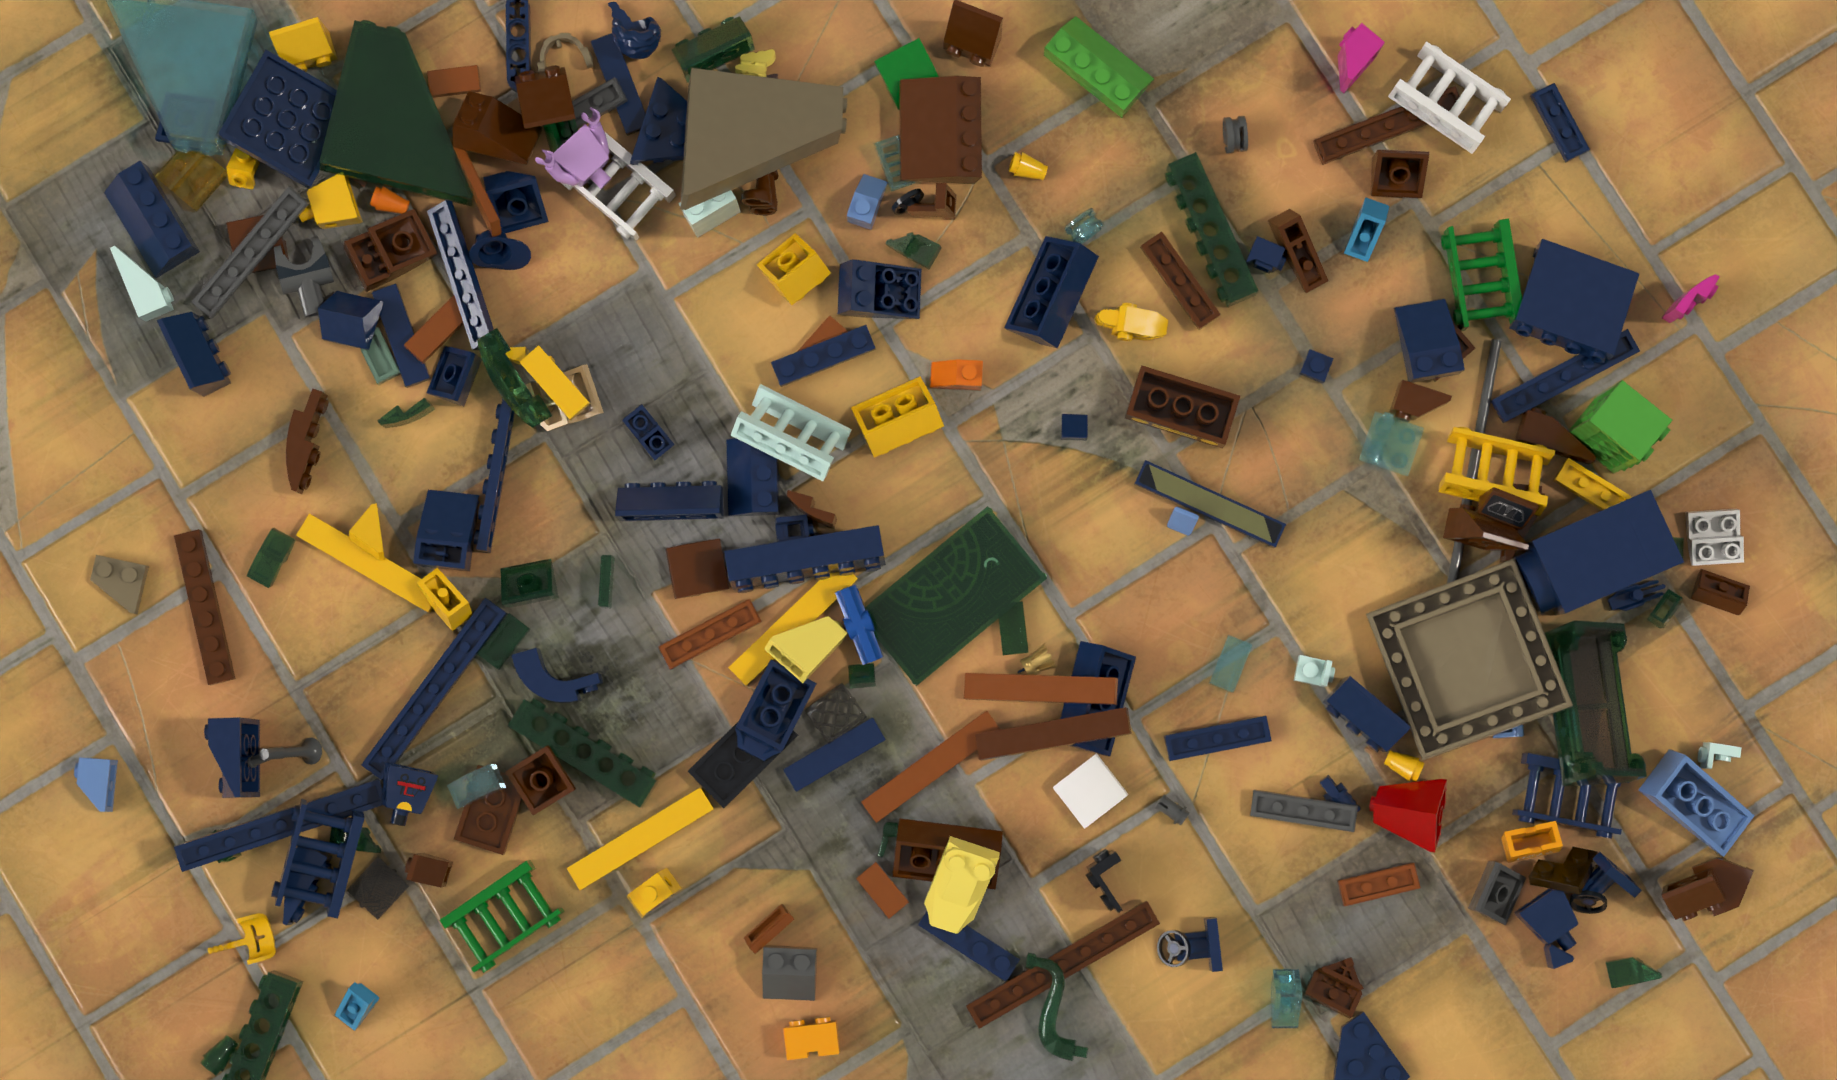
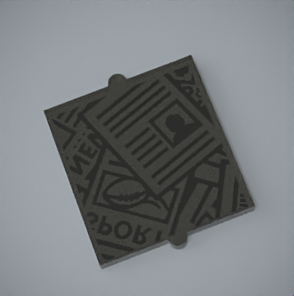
M377 857L347 891L360 903L359 906L361 908L365 907L379 920L407 890L409 885L397 874L396 869H391L380 857Z

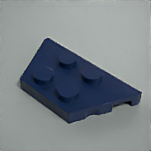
M657 77L631 157V165H638L642 161L653 160V163H659L665 160L678 161L684 159L687 100L662 78Z

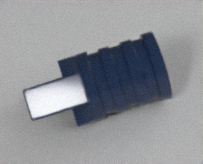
M1329 775L1320 780V784L1327 792L1323 795L1326 801L1357 805V802L1353 800L1342 782L1337 785Z

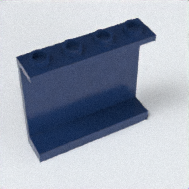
M1541 239L1535 247L1532 256L1535 257L1517 316L1510 324L1509 329L1515 330L1517 334L1524 337L1531 336L1540 339L1543 344L1565 348V351L1568 353L1587 356L1593 362L1607 364L1615 354L1640 273Z

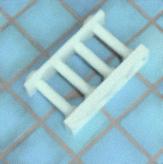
M760 384L752 406L756 407L751 416L742 411L740 412L731 436L824 481L834 459L833 456L829 455L834 447L844 450L852 429ZM765 412L779 419L774 427L760 421ZM788 424L802 430L797 439L783 432ZM811 435L825 442L820 450L806 444Z

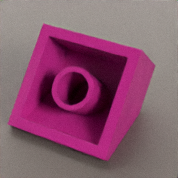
M1363 23L1356 29L1352 26L1339 44L1341 47L1337 55L1340 91L1343 93L1350 88L1372 63L1385 44L1381 38Z

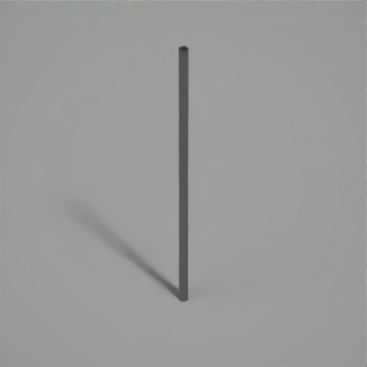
M1492 339L1475 426V432L1485 434L1502 342L1496 339ZM1471 448L1466 477L1477 479L1482 450ZM1462 498L1461 504L1472 506L1473 500ZM1454 542L1447 583L1459 578L1465 544Z

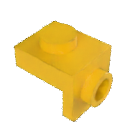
M235 148L226 167L229 184L240 188L254 189V174L260 161Z

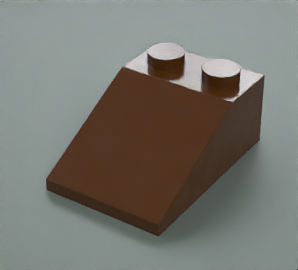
M954 0L943 41V49L947 50L946 52L953 57L960 58V56L969 58L970 62L980 67H984V65L991 66L1001 41L1003 17L959 0Z
M549 66L544 69L545 71L535 73L529 70L521 72L519 76H515L525 129L576 119L565 67Z
M468 91L453 123V147L527 165L542 132V127L537 126L525 129L520 113L492 96Z
M1460 504V508H1449L1443 535L1444 539L1486 551L1528 550L1529 544L1512 526L1479 514L1475 511L1476 507Z

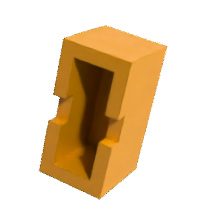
M1556 821L1538 824L1529 828L1524 827L1506 831L1501 837L1508 863L1557 853L1563 847Z
M830 1017L815 1018V1023L805 1024L804 1020L789 1021V1026L783 1028L787 1060L808 1058L809 1052L818 1051V1056L840 1053L837 1020L831 1021Z

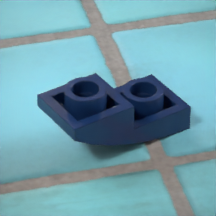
M642 404L622 419L654 460L675 445Z

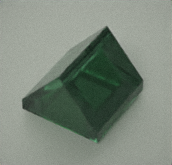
M874 663L848 666L850 689L876 686Z

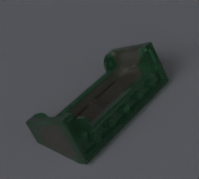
M1574 620L1545 632L1544 634L1573 704V707L1553 714L1562 785L1583 786L1625 783L1647 777L1643 757L1638 753L1632 754L1618 663L1617 653L1621 652L1627 643L1625 624Z

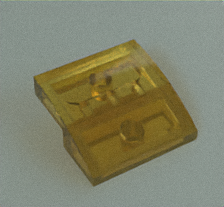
M182 145L155 177L197 212L228 177V174L222 166L199 147Z

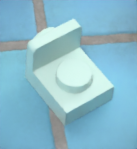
M1299 655L1293 681L1326 687L1328 682H1333L1335 667H1331V660H1321Z
M1703 742V747L1699 748L1697 757L1698 762H1700V768L1712 769L1714 755L1715 760L1731 762V758H1740L1742 747Z

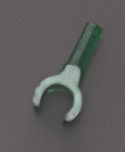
M887 822L884 824L882 841L877 853L878 857L883 858L888 838L897 837L898 823Z

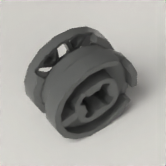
M1238 116L1237 119H1231V117L1223 118V140L1227 145L1225 147L1226 153H1233L1234 150L1247 152L1248 130L1245 116Z

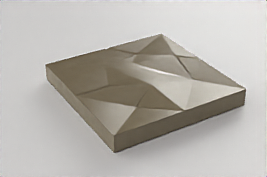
M1515 558L1366 614L1423 761L1573 707Z

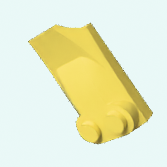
M952 836L949 837L924 902L931 926L958 934L967 924L974 920L990 879L995 874V867L999 860L1000 852Z

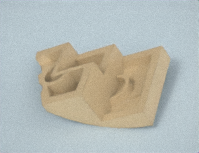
M587 364L563 372L590 403L572 420L564 414L537 382L511 390V393L525 404L526 410L538 419L540 425L546 431L602 414L604 412Z

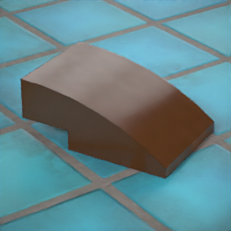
M415 209L368 228V232L344 241V250L366 292L400 277L437 255V251Z

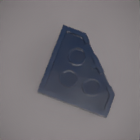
M1363 1011L1341 1026L1334 1080H1407L1410 1078Z

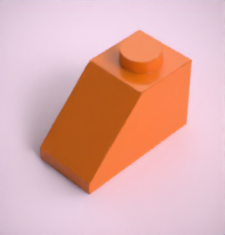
M955 359L932 362L930 388L981 391L983 361Z

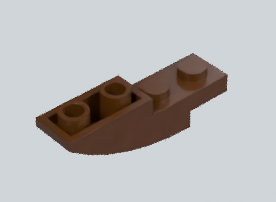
M313 388L304 412L294 409L287 434L286 466L291 490L303 494L304 489L307 490L310 486L312 479L310 475L313 465H317L321 452L318 451L320 446L312 443L311 440L316 438L319 432V418L321 414L326 412L329 403L327 394Z

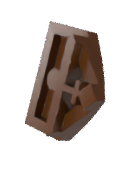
M1716 857L1692 867L1694 874L1713 868L1725 893L1726 901L1722 902V907L1712 911L1713 916L1740 906L1754 872L1753 869L1728 861L1724 857Z
M1352 957L1313 971L1303 993L1304 996L1349 1019L1353 1017L1362 996L1361 990L1364 989L1355 972Z

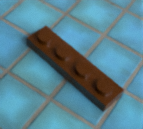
M1160 232L1141 245L1140 248L1198 330L1221 315L1163 232Z

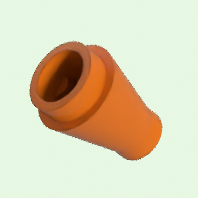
M376 186L370 202V206L375 207V210L399 214L407 212L410 204L409 200L402 198L384 186L382 188Z

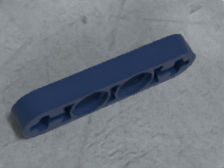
M506 0L507 83L515 92H517V88L513 80L517 76L516 68H520V73L531 70L530 4L528 0ZM516 1H520L524 5V7H520L521 18H517V13L514 7H512L516 5ZM515 25H523L525 27V33L521 37L512 35L511 31ZM517 49L524 50L526 53L524 60L520 62L512 59V54Z

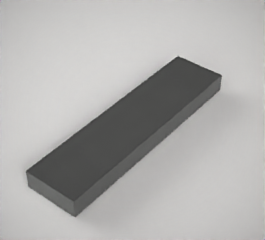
M1254 789L1250 816L1355 832L1358 805Z

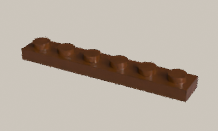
M198 529L174 535L208 685H214L234 680L236 678L202 530Z

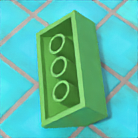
M1076 16L1060 28L1044 49V56L1121 118H1123L1154 80L1152 76Z

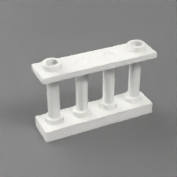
M1426 42L1417 57L1423 60L1408 82L1400 79L1388 97L1473 154L1485 138L1480 133L1484 123L1494 109L1501 113L1511 98L1506 96L1501 89L1493 87L1444 54L1439 47ZM1432 66L1444 75L1431 94L1425 96L1416 90V87ZM1453 80L1465 88V90L1451 110L1447 111L1438 105L1437 101ZM1475 95L1486 104L1473 123L1468 125L1460 120L1458 116L1471 97Z
M605 132L609 153L613 155L611 158L613 161L604 171L612 178L620 168L623 169L626 166L632 171L630 180L607 206L595 197L601 190L595 183L587 190L583 186L561 184L568 190L574 188L618 225L616 230L623 237L628 239L631 236L637 241L639 236L634 230L635 226L658 200L662 201L664 198L670 203L676 194L671 187L641 162L638 165H631L632 154ZM645 182L652 188L650 190L651 194L630 218L624 222L614 212L639 184L642 185Z

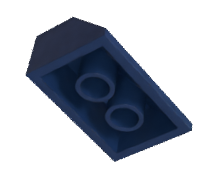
M187 312L157 320L190 390L205 397L231 384L228 377L231 375L230 369L225 361H220L217 355L220 349L213 338H209L206 332L209 330V327L203 316L199 317L193 312Z
M737 438L727 439L728 516L780 515L778 459Z
M1351 676L1342 678L1323 701L1327 705L1325 710L1336 719L1339 716L1347 722L1346 728L1357 736L1359 733L1367 739L1365 743L1377 753L1379 750L1387 752L1411 728Z

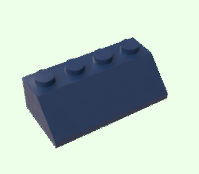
M138 161L118 173L104 193L155 278L160 277L200 252L147 165L142 161Z
M1045 236L1004 328L1038 344L1058 349L1099 256L1081 243Z
M717 481L701 482L702 486H691V482H676V486L666 487V483L663 482L650 483V487H640L639 483H626L624 488H618L615 516L620 521L724 519L723 487L717 485Z
M1080 641L1071 676L1117 678V705L1064 703L1060 719L1123 708L1136 656L1104 645ZM1115 737L1068 746L1110 757Z

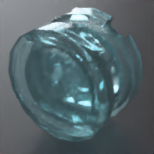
M1090 208L1073 219L1064 228V231L1067 235L1073 237L1072 242L1082 244L1101 230L1100 226L1103 227L1105 224L1101 219L1098 220L1096 218V212L1093 208Z

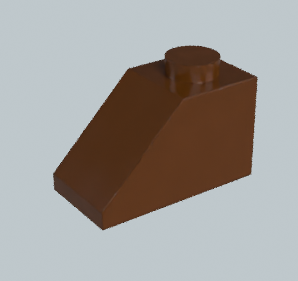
M1402 380L1398 384L1389 412L1395 414L1396 419L1409 422L1410 419L1415 420L1446 405L1451 401L1452 396Z

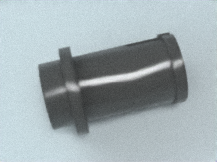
M1163 795L1155 809H1158L1174 820L1175 825L1176 823L1182 825L1190 813L1186 810L1187 807L1182 808L1166 797V795Z

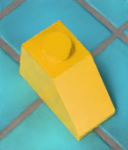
M438 567L417 582L418 587L437 615L452 631L472 616L469 602Z

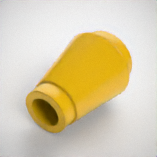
M1015 152L1008 171L1014 173V176L1044 180L1048 166L1024 152Z
M1390 750L1384 765L1406 780L1410 781L1411 779L1417 782L1425 763L1419 761L1420 758Z

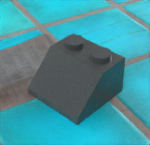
M765 946L763 948L762 969L763 999L815 1001L817 948Z

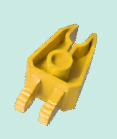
M1122 303V306L1115 310L1103 309L1094 318L1097 326L1112 329L1111 335L1117 336V339L1122 341H1132V339L1148 341L1162 338L1167 334L1168 319L1158 312L1137 308V305L1132 303Z

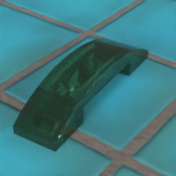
M498 328L477 339L481 358L487 373L508 406L532 428L550 418L552 414L540 395L532 397L507 357L506 353L511 349Z

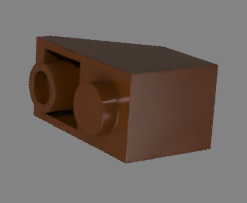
M426 853L414 854L413 858L409 857L405 866V873H408L406 880L440 888L446 887L453 861Z

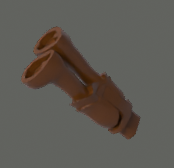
M777 170L756 179L755 188L742 193L741 202L744 205L750 206L752 214L768 216L776 213L778 201L775 180L779 177Z

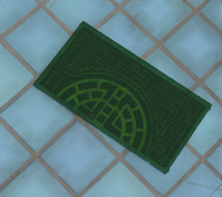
M987 506L867 605L865 610L867 609L871 616L876 638L912 680V683L917 686L1044 582L1047 577L993 513V510Z

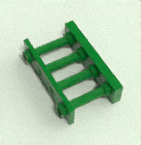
M1509 218L1498 220L1494 224V228L1486 232L1455 236L1453 226L1448 227L1444 231V235H1441L1442 249L1447 251L1456 310H1453L1454 323L1459 326L1461 331H1465L1469 327V321L1505 316L1509 318L1511 324L1517 316L1522 295ZM1488 241L1497 243L1498 253L1495 256L1461 261L1458 259L1457 246ZM1492 266L1501 268L1502 278L1499 281L1464 286L1462 284L1461 271ZM1496 291L1505 293L1506 303L1503 306L1469 311L1466 309L1465 296Z
M531 860L525 861L439 920L445 929L452 926L454 930L457 929L479 961L478 964L471 968L473 972L481 969L485 973L496 965L494 961L496 958L546 925L549 929L561 921L559 915L564 913V910L558 908L553 912L531 879L533 876L530 872L536 869ZM516 882L524 886L544 919L532 927L509 894L511 892L509 887ZM494 897L497 900L501 899L523 932L511 941L508 940L488 909L489 905L487 902ZM473 911L476 915H480L501 947L490 956H487L466 924L467 919L465 917Z

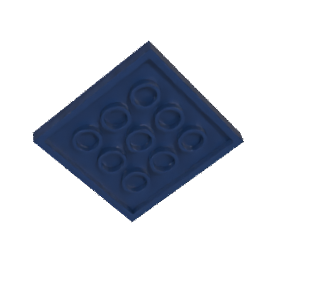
M265 50L217 137L310 189L357 101L272 52Z

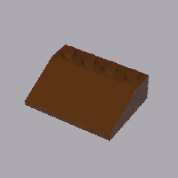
M945 76L900 80V181L975 184L982 178L981 77Z

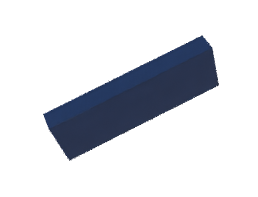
M1555 83L1531 94L1530 97L1565 163L1590 150Z

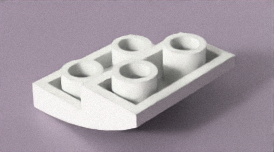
M1739 509L1685 512L1688 550L1692 566L1744 562V537L1740 535Z
M1097 753L1053 786V789L1084 829L1129 795Z

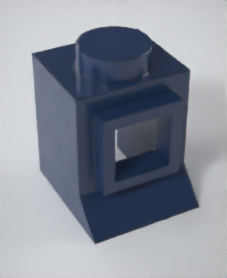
M1257 236L1243 267L1254 264V268L1268 274L1270 272L1274 273L1275 270L1281 271L1287 258L1283 256L1285 248Z
M807 514L777 517L775 519L777 542L814 535L812 520H807ZM800 524L801 536L788 537L787 526Z

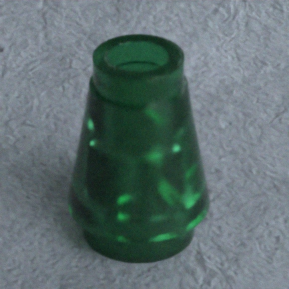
M226 1035L203 1055L204 1058L200 1063L217 1076L220 1071H224L239 1044Z

